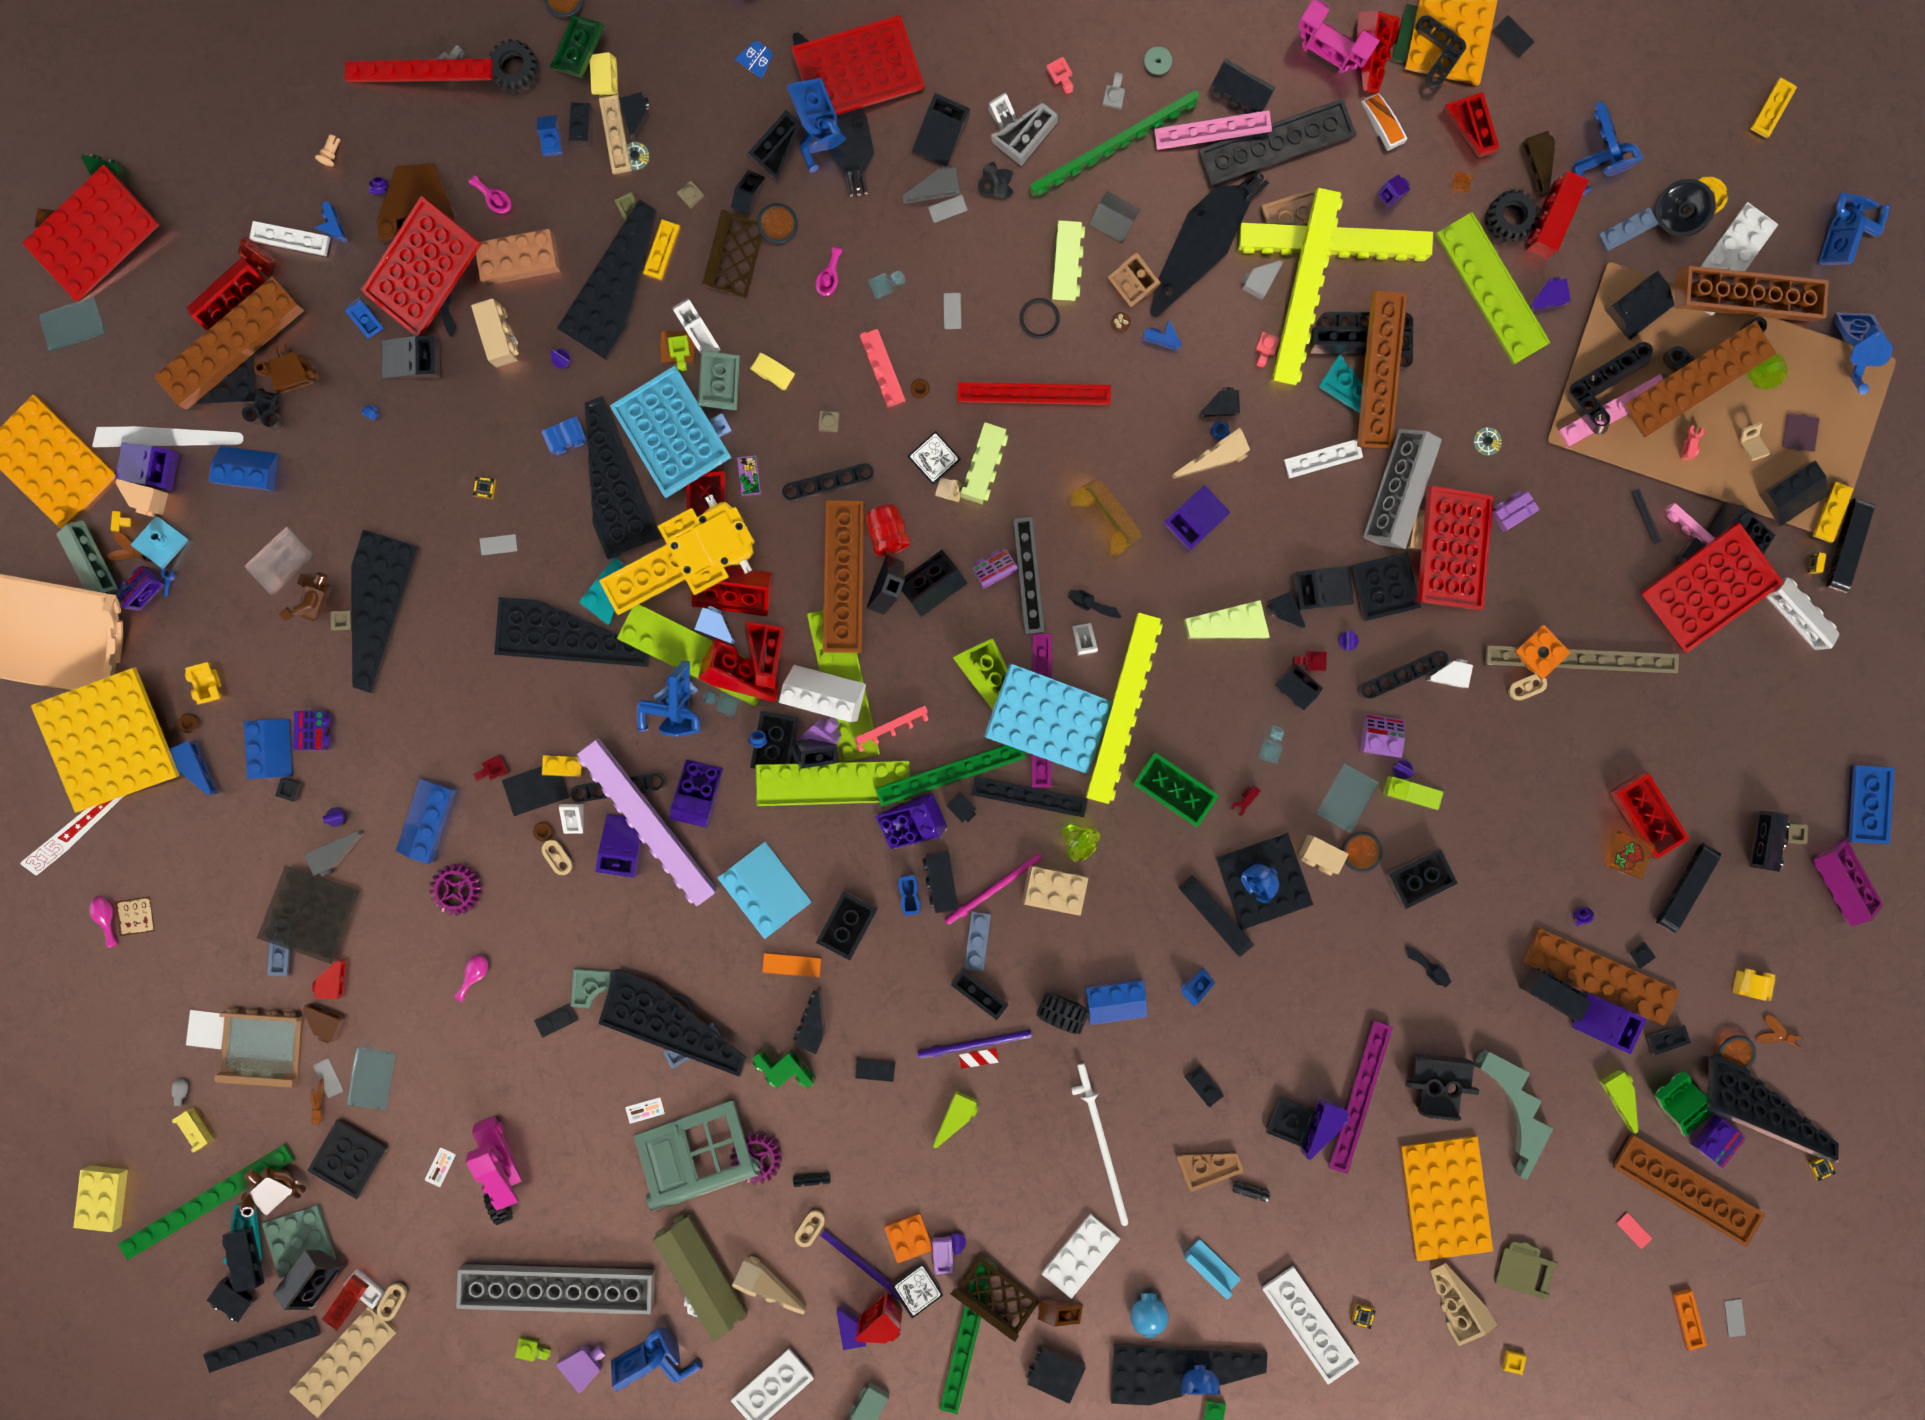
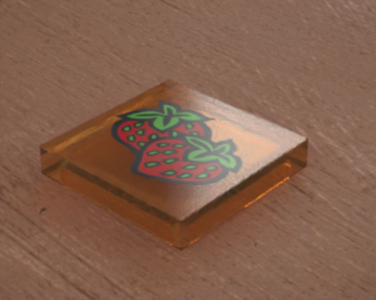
M1617 831L1605 866L1643 880L1655 844Z

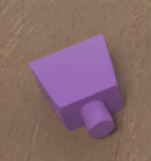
M830 717L828 721L820 718L796 741L814 739L837 745L842 736L841 732L836 729L839 722L833 717Z
M584 1345L561 1358L556 1366L578 1394H580L603 1367L600 1359L606 1355V1352L600 1345L594 1350H591L588 1345Z

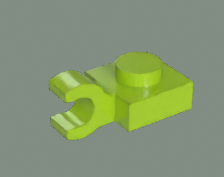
M688 336L668 338L670 357L677 359L679 371H686L685 356H690Z
M520 1337L515 1358L534 1362L536 1357L541 1360H547L550 1357L551 1349L538 1347L539 1341Z

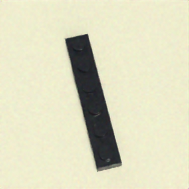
M976 776L971 793L973 796L1083 818L1088 801L1087 798Z
M314 1315L208 1351L203 1356L210 1373L319 1336L321 1331Z

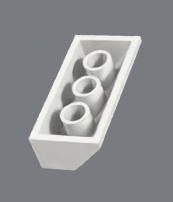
M1788 577L1781 578L1784 584L1767 595V599L1814 650L1831 649L1840 634L1836 630L1835 624L1823 616V611L1810 602V597L1797 588L1798 585L1793 579Z
M793 665L783 683L779 703L844 721L855 722L858 721L866 684Z

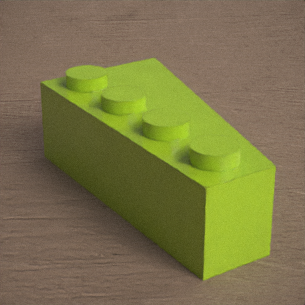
M992 638L958 654L953 659L993 710L1008 668Z

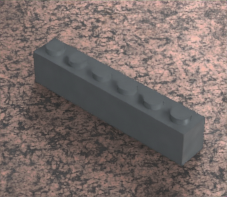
M1033 517L1014 518L1013 528L1024 634L1044 633Z

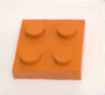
M921 1213L884 1226L897 1264L933 1251V1245Z

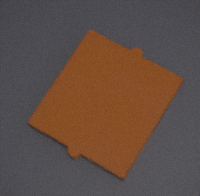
M661 331V345H659L661 349V363H677L676 358L670 357L668 338L684 335L688 336L690 356H685L686 363H695V349L697 347L687 331Z

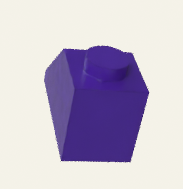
M1398 174L1388 180L1377 194L1387 207L1390 208L1411 189L1409 188L1408 181Z
M1560 277L1548 279V282L1541 287L1530 303V309L1534 311L1568 304L1571 299L1567 279L1560 280Z
M842 1306L837 1307V1318L843 1350L865 1347L867 1342H857L855 1339L858 1318Z

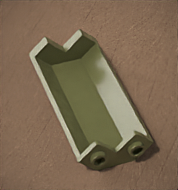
M682 1213L673 1219L674 1222L670 1228L666 1230L664 1227L657 1231L653 1242L711 1340L715 1341L734 1328L735 1323L744 1320L748 1312L690 1214L688 1213L684 1216Z

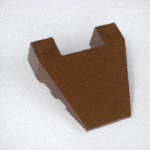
M434 163L395 167L377 218L378 239L384 245L391 244L402 227V222H405L421 196L426 197L459 224L457 213L453 208L450 197Z

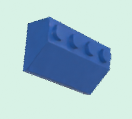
M419 778L396 848L397 852L426 864L433 863L457 789Z

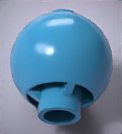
M1141 1294V1299L1131 1309L1130 1320L1133 1328L1139 1334H1144V1338H1156V1334H1161L1167 1327L1169 1314L1164 1303L1157 1299V1294Z

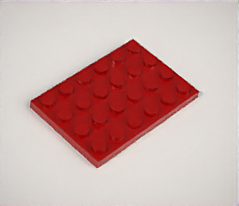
M901 15L791 47L801 80L822 78L836 115L925 88Z
M103 165L30 234L22 244L73 300L79 302L160 224L106 165Z
M421 196L366 281L361 292L414 336H422L482 243L430 200Z
M1427 486L1417 602L1484 610L1494 496L1438 486Z
M1737 522L1643 590L1641 595L1682 650L1687 653L1783 585L1784 582L1743 526Z

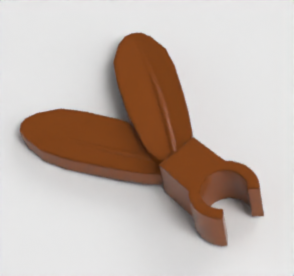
M114 532L116 542L124 549L110 552L107 555L108 559L119 561L138 557L145 562H151V560H146L143 554L131 546L132 542L126 535Z
M1765 1015L1766 1024L1773 1032L1758 1035L1756 1037L1758 1042L1769 1044L1787 1041L1795 1047H1801L1795 1044V1040L1797 1038L1804 1040L1803 1037L1788 1034L1775 1017Z
M324 1079L320 1080L318 1091L315 1089L311 1091V1103L313 1106L312 1124L320 1125V1121L323 1120L321 1103Z

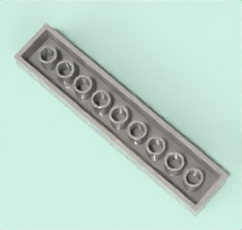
M463 1264L457 1273L456 1309L651 1314L654 1309L655 1270Z

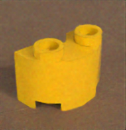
M210 662L185 668V677L188 682L193 684L194 689L191 690V695L196 700L197 705L220 699L222 696L218 691V687H221L219 675L216 669H211Z
M1747 968L1744 969V972L1737 970L1732 993L1771 1001L1776 980L1774 974L1763 972L1762 976L1756 975V970Z

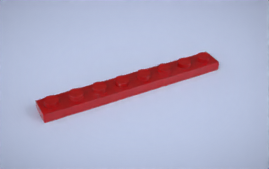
M491 59L345 61L344 80L346 82L492 80L493 61Z
M958 382L957 402L1110 405L1111 385Z

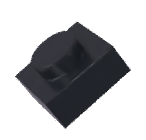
M281 778L275 796L296 802L301 783Z
M1643 941L1627 952L1640 969L1656 958L1648 945Z

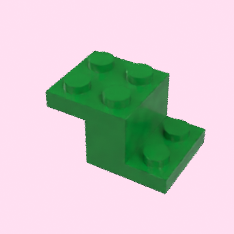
M762 1048L752 1058L754 1060V1067L759 1072L763 1071L766 1075L765 1080L771 1087L779 1088L794 1074L797 1076L795 1079L801 1087L805 1086L807 1089L814 1084L816 1079L792 1048L776 1062H773Z
M1685 1071L1675 1074L1671 1082L1666 1086H1661L1655 1094L1660 1109L1677 1125L1679 1132L1684 1137L1714 1114L1706 1110L1707 1096L1692 1083L1690 1076Z

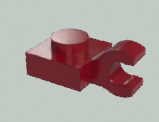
M1306 651V657H1293V664L1306 665V671H1326L1327 652Z
M497 755L483 762L484 769L472 774L477 782L487 776L492 781L509 771L501 755Z
M1254 785L1251 788L1248 786L1241 794L1243 796L1241 801L1234 802L1230 809L1233 810L1236 806H1240L1241 811L1238 815L1242 816L1261 790Z

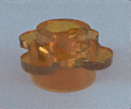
M1457 171L1452 187L1455 190L1469 192L1471 190V181L1474 179L1473 175Z

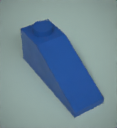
M187 741L169 749L175 765L181 774L205 794H218L195 741Z

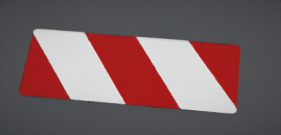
M996 1048L959 1054L962 1069L999 1062Z

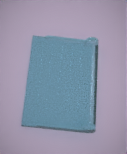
M94 297L39 315L47 341V348L50 352L105 334Z
M1344 764L1316 814L1351 833L1379 783Z
M356 1047L347 1105L379 1110L387 1109L396 1053Z

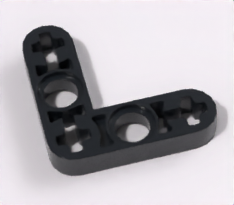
M1424 15L1417 21L1416 31L1443 50L1425 78V82L1430 88H1437L1443 83L1464 53L1466 43L1461 37L1429 15ZM1427 22V27L1425 29L1422 28L1423 23ZM1435 27L1436 29L1434 30V32H1433L1432 35H1431L1430 32H1431L1432 29ZM1443 32L1446 39L1444 41L1438 40L1436 33ZM1451 38L1452 40L1450 41V43H1449L1448 46H1447L1446 43H1447L1448 40ZM1456 44H1459V49L1455 51L1453 49ZM1441 59H1449L1450 67H1443ZM1439 70L1441 74L1438 76L1437 80L1433 82L1432 76H1434Z

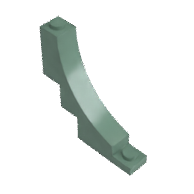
M1484 1049L1476 1058V1067L1486 1072L1499 1084L1511 1104L1517 1131L1515 1152L1523 1156L1522 1160L1520 1159L1516 1165L1515 1173L1521 1178L1528 1180L1553 1128L1533 1118L1542 1101L1522 1090L1530 1073Z

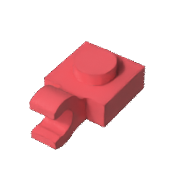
M1064 57L1046 65V69L1055 85L1061 82L1066 95L1073 92L1072 88L1074 87L1069 80V77L1072 76V71Z
M1265 332L1261 333L1255 350L1260 353L1256 366L1264 368L1268 356L1274 357L1280 341L1279 337Z
M1689 426L1687 430L1688 437L1684 442L1681 459L1688 461L1698 455L1700 449L1698 438L1703 436L1704 428H1700L1698 434H1695L1693 431L1694 426Z

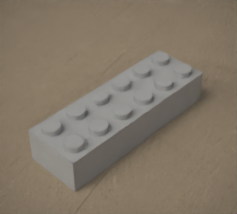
M1399 429L1363 538L1377 545L1406 549L1442 441L1441 438L1428 431Z

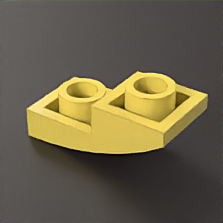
M759 353L750 368L765 380L768 379L782 390L787 388L795 375L792 371L763 353Z

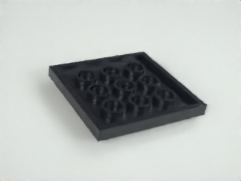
M1288 832L1215 857L1241 930L1314 905ZM1262 864L1270 866L1277 872L1279 890L1268 903L1258 901L1256 899L1257 895L1254 892L1250 894L1241 882L1242 873L1252 865Z

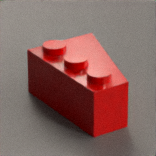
M1484 92L1445 104L1444 111L1478 158L1498 152L1500 146Z
M746 621L745 634L755 686L775 688L784 627Z

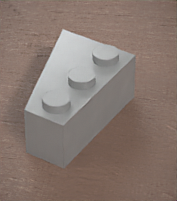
M1042 103L1024 114L1022 118L1014 123L1008 124L1003 130L991 135L992 143L1022 166L1058 123V114Z

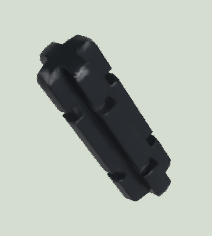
M830 1173L793 1177L794 1187H802V1185L814 1186L820 1185V1183L825 1185L831 1182Z
M1237 1181L1233 1184L1232 1191L1234 1193H1242V1195L1254 1199L1260 1198V1201L1268 1202L1270 1198V1192L1263 1189L1261 1191L1260 1188L1247 1184L1244 1186L1243 1183Z

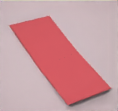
M1628 1213L1617 1222L1641 1249L1652 1240V1237Z

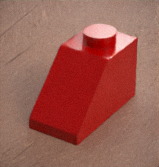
M346 959L336 961L316 978L312 985L314 998L337 1000L343 997Z

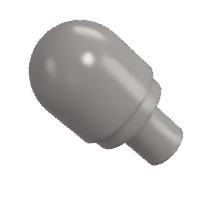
M177 1079L172 1084L171 1094L174 1097V1106H181L182 1099L186 1098L188 1082L185 1079Z

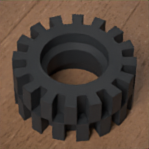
M484 1193L485 1208L488 1210L487 1213L494 1224L499 1225L513 1218L512 1206L496 1211L490 1202L488 1193Z

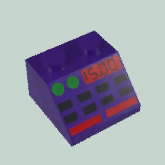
M145 566L137 567L132 572L131 578L128 581H124L118 587L119 590L115 595L124 609L140 611L165 584L157 574Z
M294 711L293 750H328V746L331 744V736L328 735V728L331 726L329 712Z
M1714 1115L1691 1145L1719 1168L1723 1169L1746 1139L1724 1119Z

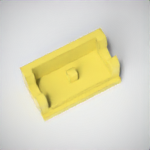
M611 53L593 54L590 59L592 94H599V97L618 95L616 58Z
M194 1108L185 1111L172 1120L173 1123L178 1124L193 1147L191 1149L193 1153L214 1140Z

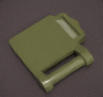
M1511 1241L1509 1248H1505L1503 1251L1495 1283L1501 1287L1548 1300L1549 1285L1554 1268H1557L1558 1262L1539 1257L1540 1250L1525 1241ZM1541 1264L1546 1265L1540 1290H1536L1535 1286Z

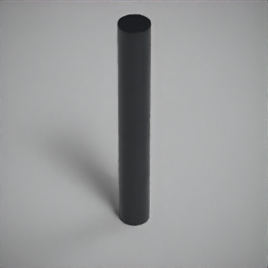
M1640 489L1632 491L1654 544L1661 542L1662 540Z

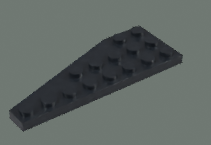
M640 199L557 327L558 330L607 360L627 329L634 295L637 291L643 267L644 256L647 252L649 237L657 213L654 208Z
M601 396L585 403L589 450L591 506L593 511L592 521L606 558L609 560L661 539V536L604 397Z
M366 530L362 531L351 565L352 687L373 693L419 547Z
M499 597L494 655L649 667V654L617 639L618 634L538 600Z
M620 969L614 971L598 1024L738 1077L742 1075L747 1060L743 1053L654 982Z
M1715 1054L1709 1056L1706 1110L1831 1163L1839 1161V1143L1823 1130H1818L1811 1125V1121L1807 1117L1800 1116L1797 1113V1109L1775 1091L1771 1092L1764 1086L1765 1083L1760 1079L1756 1080L1752 1077L1748 1069Z
M1113 1344L1111 1404L1150 1406L1186 1396L1181 1392L1182 1379L1187 1371L1194 1369L1195 1365H1205L1207 1370L1213 1371L1219 1379L1220 1386L1267 1373L1268 1353L1267 1351Z

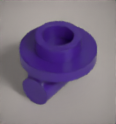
M375 177L369 182L370 194L387 193L389 183L384 178Z
M553 349L550 353V356H552L551 361L555 367L563 369L569 366L571 356L566 350Z
M1346 631L1339 638V644L1344 650H1354L1358 646L1359 639L1354 631Z
M1406 760L1396 762L1393 767L1394 775L1399 779L1411 778L1415 772L1411 763Z
M331 808L323 816V822L328 823L332 827H338L345 821V813L340 808Z
M1582 907L1574 913V922L1577 927L1595 920L1594 912L1590 908Z
M952 1233L949 1235V1237L952 1236V1251L954 1255L961 1254V1251L966 1246V1239L960 1233Z

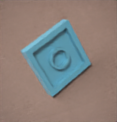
M156 516L132 542L131 546L161 569H164L189 540Z

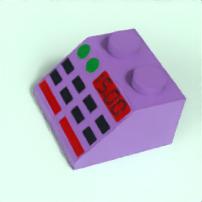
M998 549L991 553V558L987 560L982 558L974 563L975 566L972 567V570L983 589L1017 571L1018 568L1007 550L1002 551Z
M1365 714L1360 752L1402 758L1405 742L1404 720Z

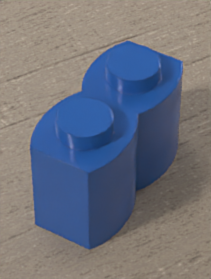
M577 416L541 431L550 453L557 456L566 453L567 448L571 446L578 448L584 445V441L588 439Z
M914 874L900 876L898 886L902 895V912L905 916L919 914L921 903L917 894V878Z

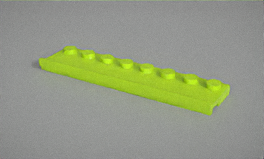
M1473 212L1435 234L1513 365L1550 343Z
M641 605L631 609L617 639L674 667L678 666L682 660L690 661V675L696 678L699 676L701 663L713 643L712 640ZM739 654L744 660L747 658V657H745V656ZM718 688L755 707L760 698Z
M824 610L807 613L819 670L864 683L857 653H823ZM865 690L858 721L848 722L837 719L839 725L836 729L842 734L837 744L840 762H848L880 754L878 744L875 745L872 739L861 744L864 750L862 752L858 751L853 738L874 729Z
M909 761L837 762L835 764L803 769L796 763L756 764V806L880 803L875 788L910 777ZM910 797L897 802H907L910 800Z

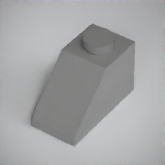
M1273 262L1253 268L1251 273L1247 272L1242 280V283H1244L1242 290L1262 300L1283 262Z

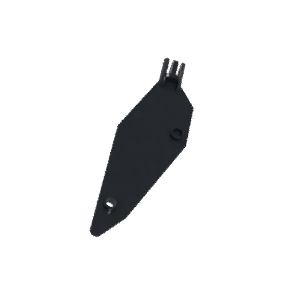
M799 32L794 33L792 36L794 46L809 42ZM859 108L837 115V124L840 131L845 135L846 140L839 146L828 150L845 175L850 198L853 197L851 181H853L856 196H861L859 179L861 180L863 194L868 195L864 170L874 155L867 116Z
M1255 170L1240 185L1217 186L1188 212L1158 280L1161 284L1154 290L1151 307L1152 316H1159L1228 253L1252 199L1269 184L1267 180L1263 181L1264 176L1262 174L1257 176L1259 174L1258 170ZM1169 290L1173 292L1170 296L1166 294Z

